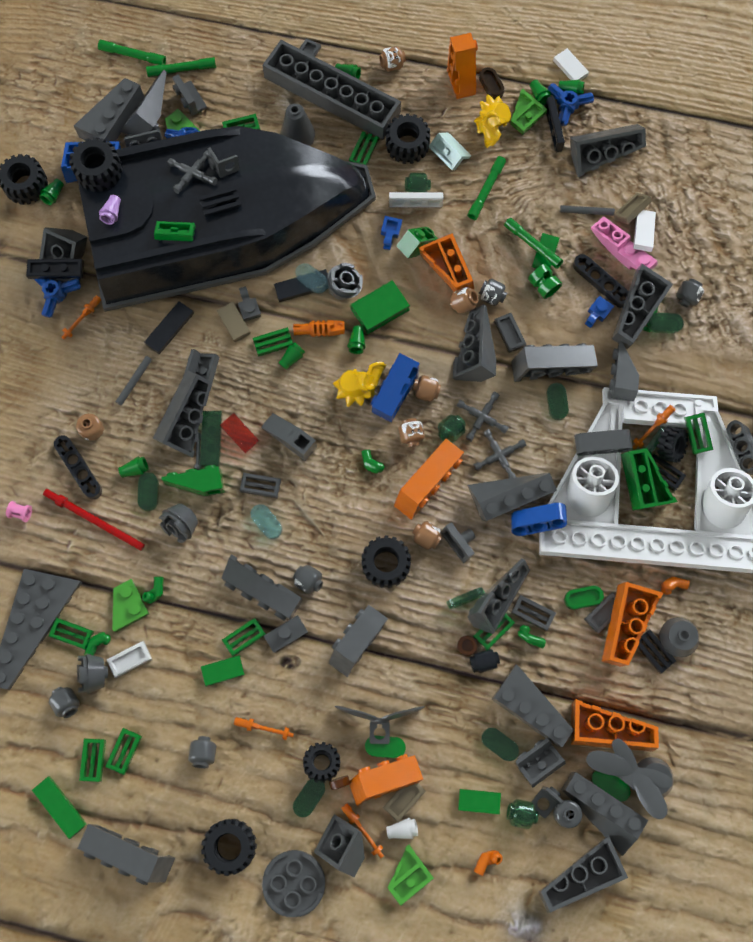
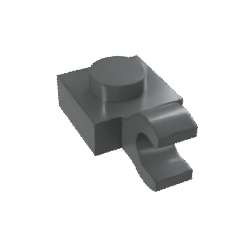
M246 286L239 288L243 301L239 302L238 305L244 322L261 317L256 298L250 299Z

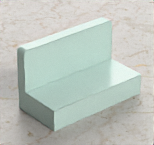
M448 132L438 133L429 145V148L451 170H456L463 159L471 157V154Z

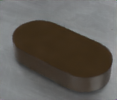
M490 67L482 69L479 80L487 95H490L494 100L497 96L502 98L505 88L497 72Z

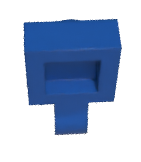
M385 216L381 229V235L385 236L383 249L390 250L393 238H399L402 219Z
M599 296L588 310L591 315L588 317L585 325L591 328L598 319L603 322L613 310L614 305Z

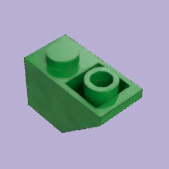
M429 227L408 229L396 246L407 258H413L420 255L419 247L438 238Z

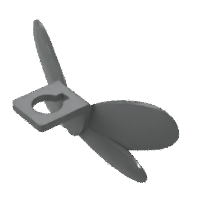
M335 706L345 713L370 720L371 744H389L390 720L413 714L425 708V706L415 707L378 718L358 710ZM377 724H382V728L386 732L385 737L380 740L374 737V730L377 728Z
M621 739L613 740L612 748L614 753L595 750L587 755L586 762L592 769L607 775L617 776L632 789L636 790L639 800L652 817L656 819L666 817L668 808L659 788H670L672 786L670 777L658 770L638 767L631 749Z

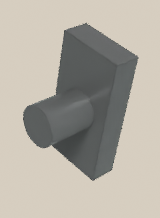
M452 522L444 527L441 531L442 536L464 564L475 554L468 545L470 541L475 539L474 532L471 529H467L460 534Z
M297 615L267 633L264 637L275 654L306 635L308 631Z

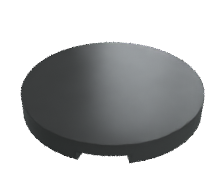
M289 850L277 855L268 864L263 875L262 888L264 898L270 908L282 916L301 917L310 913L318 906L325 891V875L320 863L309 853L300 850Z

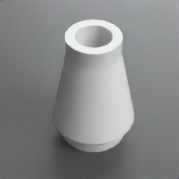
M407 818L386 827L388 839H414L415 836H418V827L415 819Z

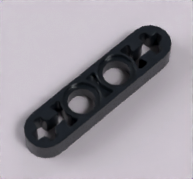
M580 254L576 256L573 262L574 270L614 305L623 308L625 300L620 301L619 299L623 296L627 297L629 291L587 255ZM579 262H585V265H578ZM594 271L598 272L600 274V278L594 279L591 277L590 273ZM610 283L614 289L608 291L604 288V284Z
M58 436L54 441V447L77 484L89 499L99 498L102 494V487L81 454L67 436ZM62 441H64V442L66 443V447H67L70 451L66 452V451L61 447V446H62V445H61V442H62ZM72 455L78 456V461L75 464H69L68 462L69 457ZM86 470L88 472L87 477L80 480L78 478L79 472ZM90 482V484L94 488H96L94 494L90 492L91 490L88 487L87 483Z

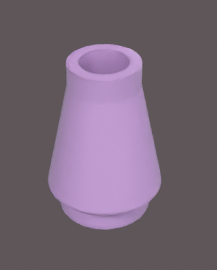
M110 195L107 202L100 209L99 219L103 223L112 225L118 220L121 202L118 196Z

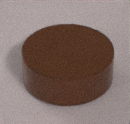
M469 635L461 637L457 643L459 653L464 656L473 655L477 650L475 638Z
M348 775L329 781L331 790H336L350 784Z

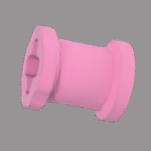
M11 501L6 509L7 518L15 517L22 519L23 522H28L32 513V506H22L16 504L15 501Z

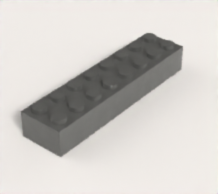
M283 40L279 41L262 65L265 79L370 134L378 136L382 140L386 136L389 122H392L393 118H398V115L401 114V101Z

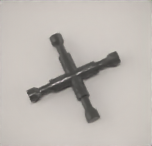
M208 150L203 153L202 158L198 159L192 167L183 163L180 164L172 158L168 160L169 166H175L180 171L185 172L180 183L173 187L175 193L178 194L182 190L183 185L187 184L193 176L200 180H206L212 185L217 184V178L209 177L206 173L199 171L204 165L205 160L209 159Z
M492 393L490 401L486 403L482 411L470 407L464 401L459 400L457 407L464 408L470 414L477 417L472 426L473 429L465 437L468 441L472 442L474 434L480 429L483 422L492 427L499 428L503 433L507 432L508 426L501 425L496 422L497 420L488 416L493 408V403L500 396L498 393Z
M490 429L484 431L483 434L488 438L495 454L487 457L482 462L473 464L475 470L478 471L482 466L490 465L499 460L503 469L508 473V478H516L505 456L513 453L518 448L525 447L526 442L524 439L514 446L510 445L501 450L497 441H494Z

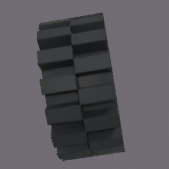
M667 426V428L663 429L664 432H661V438L658 439L660 443L657 444V448H659L657 453L661 460L678 463L684 458L683 454H686L685 449L688 448L686 443L689 441L686 438L688 433H686L685 429Z
M322 742V744L315 743V746L311 745L303 757L305 774L308 775L310 780L314 779L316 783L318 781L325 783L327 780L329 782L333 777L335 778L340 769V755L337 753V749L332 748L331 744L326 745V742ZM319 755L328 757L330 761L328 768L325 770H319L314 766V760Z

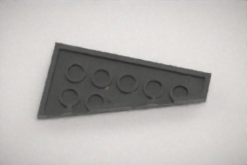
M28 569L23 570L0 645V688L7 690L12 688L30 657H33L36 652L35 650L51 630L55 619L60 617L61 611L70 602L71 596L82 584L81 581Z

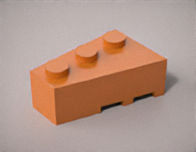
M471 33L450 37L447 72L456 99L476 95V51L478 46L476 39L473 40Z
M453 233L419 247L421 257L454 292L465 287L475 289L473 279Z
M405 754L397 757L396 761L392 763L386 760L378 763L376 768L370 769V766L359 769V773L350 780L349 785L356 806H359L369 799H377L381 795L396 792L402 788L417 784L423 780V776L415 755L408 757Z

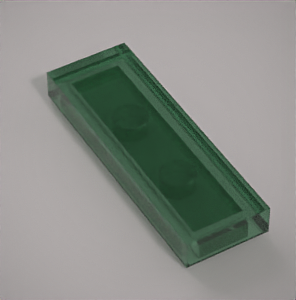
M203 411L200 466L215 465L220 467L222 411Z

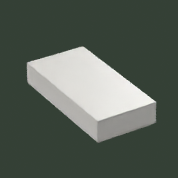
M568 48L553 59L555 64L570 80H582L589 74V71Z
M142 641L107 659L114 678H117L152 660V657L145 642Z

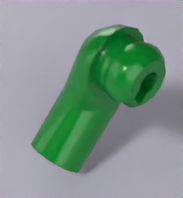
M100 632L91 637L84 655L86 653L95 655L99 645L109 644L111 640L110 635Z

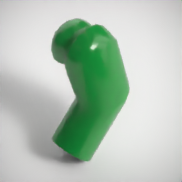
M370 450L361 451L366 470L376 474L383 472L384 464L373 460Z
M154 577L153 588L142 595L144 602L148 604L154 603L163 595L164 577Z
M520 626L518 636L530 645L544 648L546 644L544 638L529 634L530 627Z

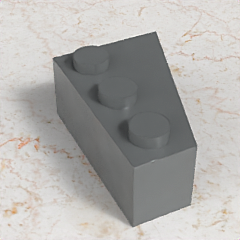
M370 605L365 610L360 609L355 616L356 622L353 625L350 623L343 632L345 636L342 640L338 638L332 646L334 651L329 664L346 677L350 675L352 668L360 661L364 652L373 643L388 620L387 617Z

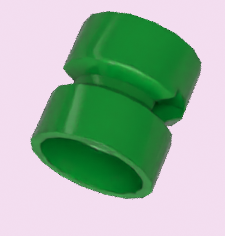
M547 264L538 267L528 277L530 283L535 288L538 287L537 291L544 299L554 295L562 286V282L557 276H552L553 272Z

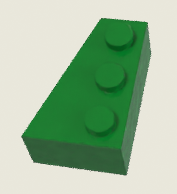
M647 448L620 454L632 511L678 502L669 491L666 480L664 481L660 475L659 468Z

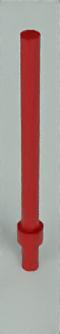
M45 489L43 495L54 501L55 505L61 508L65 507L140 551L144 549L145 544L68 501L67 497L61 494L58 495L49 489Z

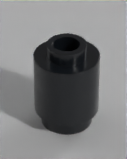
M492 649L473 654L474 656L469 657L474 673L498 668L497 664L500 663L498 653L493 652Z

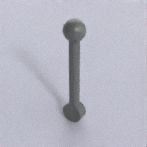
M198 432L194 469L201 470L200 440L202 439V434Z

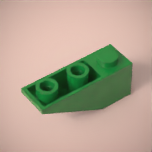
M208 465L201 470L188 469L185 473L178 474L177 472L168 473L165 477H161L165 485L199 495L211 496L225 493L222 472L219 466Z

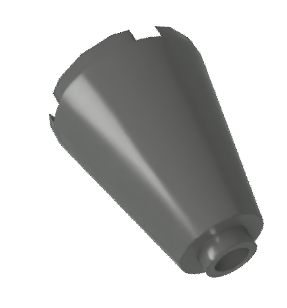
M289 105L285 112L280 134L311 146L315 138V129L301 105Z

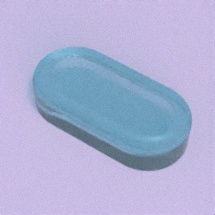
M307 263L297 266L295 271L296 278L315 293H323L327 290V278Z
M259 504L254 506L250 513L253 522L267 538H278L282 533L280 522L265 505Z

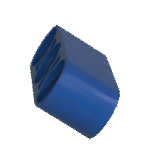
M559 502L517 510L511 514L512 533L516 536L560 529L567 525L566 505Z

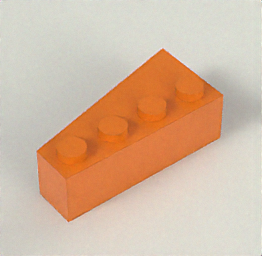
M445 439L400 489L394 507L412 520L418 511L425 507L429 498L438 492L443 481L446 482L452 475L451 471L454 468L456 470L463 462L461 458L464 452L448 439Z
M624 582L617 586L602 662L619 667L630 664L640 643L639 640L646 631L649 619L654 614L659 599H661L663 592L629 582Z
M577 699L572 703L571 727L574 730L571 733V745L612 748L613 740L621 739L631 750L653 752L659 748L657 726L624 717L619 713L601 709V707L583 703V701Z

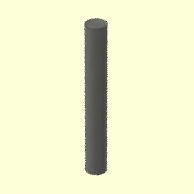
M560 206L561 213L613 216L615 213L614 208Z
M145 356L115 401L120 406L123 405L151 363L152 359Z

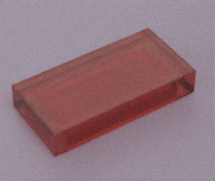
M235 413L220 424L224 432L245 454L259 442L258 438Z

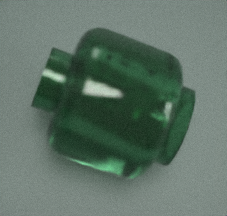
M410 173L408 177H405V192H427V190H431V179H427L425 173Z
M448 415L438 424V436L443 441L445 439L452 443L457 441L466 431L465 421L459 415Z
M516 799L513 803H509L506 819L509 820L511 826L528 830L533 824H537L539 812L535 811V805L532 802Z

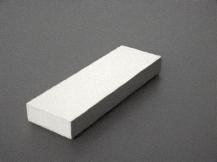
M389 192V207L443 206L442 192Z
M643 210L636 216L633 249L652 252L656 212Z

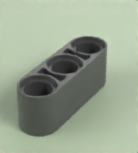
M731 421L727 425L726 430L739 467L746 473L753 475V467L748 469V464L753 461V437L750 429L740 421ZM741 427L740 433L735 434L736 430ZM747 444V449L742 451V447Z
M628 429L587 432L574 435L576 453L579 456L632 450L631 435Z

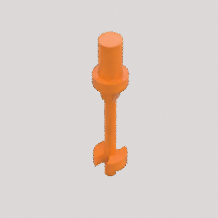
M96 295L89 304L86 303L84 305L85 309L82 315L68 330L66 328L62 330L64 335L61 338L65 339L67 336L71 338L73 336L71 331L88 314L94 313L95 307L102 301L99 296Z
M669 405L662 414L659 413L655 424L640 439L635 438L633 440L635 444L632 448L636 449L638 446L642 448L644 446L643 441L657 426L665 424L669 416L676 409Z
M236 717L234 720V725L247 728V731H252V729L265 730L283 735L282 738L284 740H287L288 736L294 737V733H290L287 727L282 731L254 723V719L251 718L246 720Z
M348 803L345 804L341 809L348 817V822L350 824L354 823L374 849L371 852L373 856L378 854L382 858L384 856L381 852L383 849L382 845L376 846L359 822V814H355Z

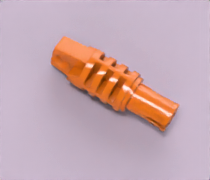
M317 320V322L293 324L294 336L310 335L312 337L345 334L344 321L322 320V322Z

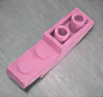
M603 216L591 227V230L605 248L629 270L632 268L637 270L641 264H644L651 270L657 266L658 261L648 253L633 249L634 243L630 241L631 236Z

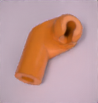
M670 577L663 581L661 592L665 595H670L676 587L688 590L690 581L678 577Z
M496 850L482 853L474 872L483 876L487 866L498 865L502 862V855Z

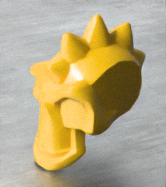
M487 95L486 102L480 101L482 110L479 112L480 116L475 118L474 122L477 126V132L484 135L485 147L489 148V146L495 145L500 139L501 133L498 127L502 125L503 127L507 126V123L510 122L511 112L509 106L503 103L499 96L494 100L490 95Z
M384 362L372 363L369 365L367 372H358L357 369L344 372L340 379L333 382V385L338 389L336 398H345L347 407H350L355 401L358 405L362 406L365 398L375 396V388L378 386L386 364Z

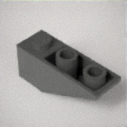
M619 342L617 349L614 348L612 354L615 364L613 363L610 374L613 375V379L610 380L609 390H612L611 398L634 402L638 393L639 374L623 342Z
M274 413L261 426L263 430L304 461L317 448L315 439Z

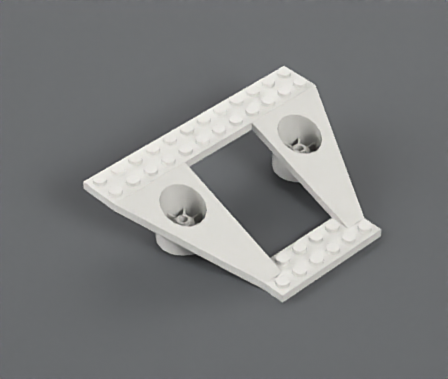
M604 387L602 391L603 405L588 432L622 430V423L653 426L659 413L662 414L669 405H672L676 410L669 416L665 424L660 425L662 427L686 428L684 417L705 412L713 450L696 454L694 530L618 524L621 452L579 456L576 453L561 479L557 491L554 492L548 503L559 502L566 505L567 525L564 528L539 533V555L753 573V479L739 467L726 427L718 412L717 396L638 390L633 402L611 398L612 390ZM697 418L704 448H706L707 445L704 437L700 418ZM691 420L692 428L695 429L693 420Z

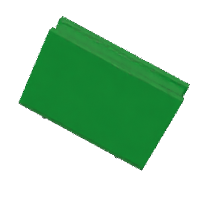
M393 280L350 304L351 311L367 335L410 311L409 303Z

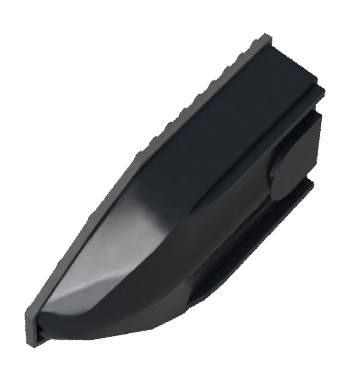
M241 126L204 130L117 149L123 171L120 173V180H116L117 184L115 186L112 184L109 190L105 188L102 192H99L96 189L93 192L90 188L87 190L83 185L79 184L94 266L105 312L267 275L317 246L376 200L367 165L344 161L336 156L275 132ZM207 148L212 149L219 161L237 155L240 170L221 178L215 169H211L208 159L205 160L204 165L199 171L206 173L209 177L217 178L216 185L193 176L187 184L183 185L182 190L178 194L173 191V187L180 183L185 172L180 171L175 166H169L168 160L170 158L180 164L183 163L192 167L198 159L202 158L203 153L208 150ZM104 161L92 163L89 169L100 167ZM234 162L226 164L225 169H231L234 166ZM236 186L241 201L240 207L208 216L204 215L199 196ZM233 193L227 194V195L220 196V197H217V198H213V199H210V200H207V201H204V202L206 203V202H209V201H213V200L220 199V198L227 197V196L234 195V194H233ZM110 195H116L121 199L118 220L112 225L105 224L99 219V211ZM230 200L206 208L207 210H209L212 208L236 202V200ZM156 222L195 223L196 228L193 241L155 240Z

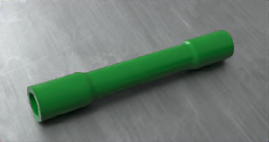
M101 39L98 42V50L148 61L156 65L166 64V56L117 45L116 43Z
M215 57L196 61L147 66L146 72L148 77L159 76L163 70L167 72L166 74L216 68Z
M498 156L477 199L473 202L467 214L470 219L477 220L484 202L507 162L504 157Z
M510 217L505 221L504 226L532 247L555 269H558L563 264V260L547 249L514 219Z

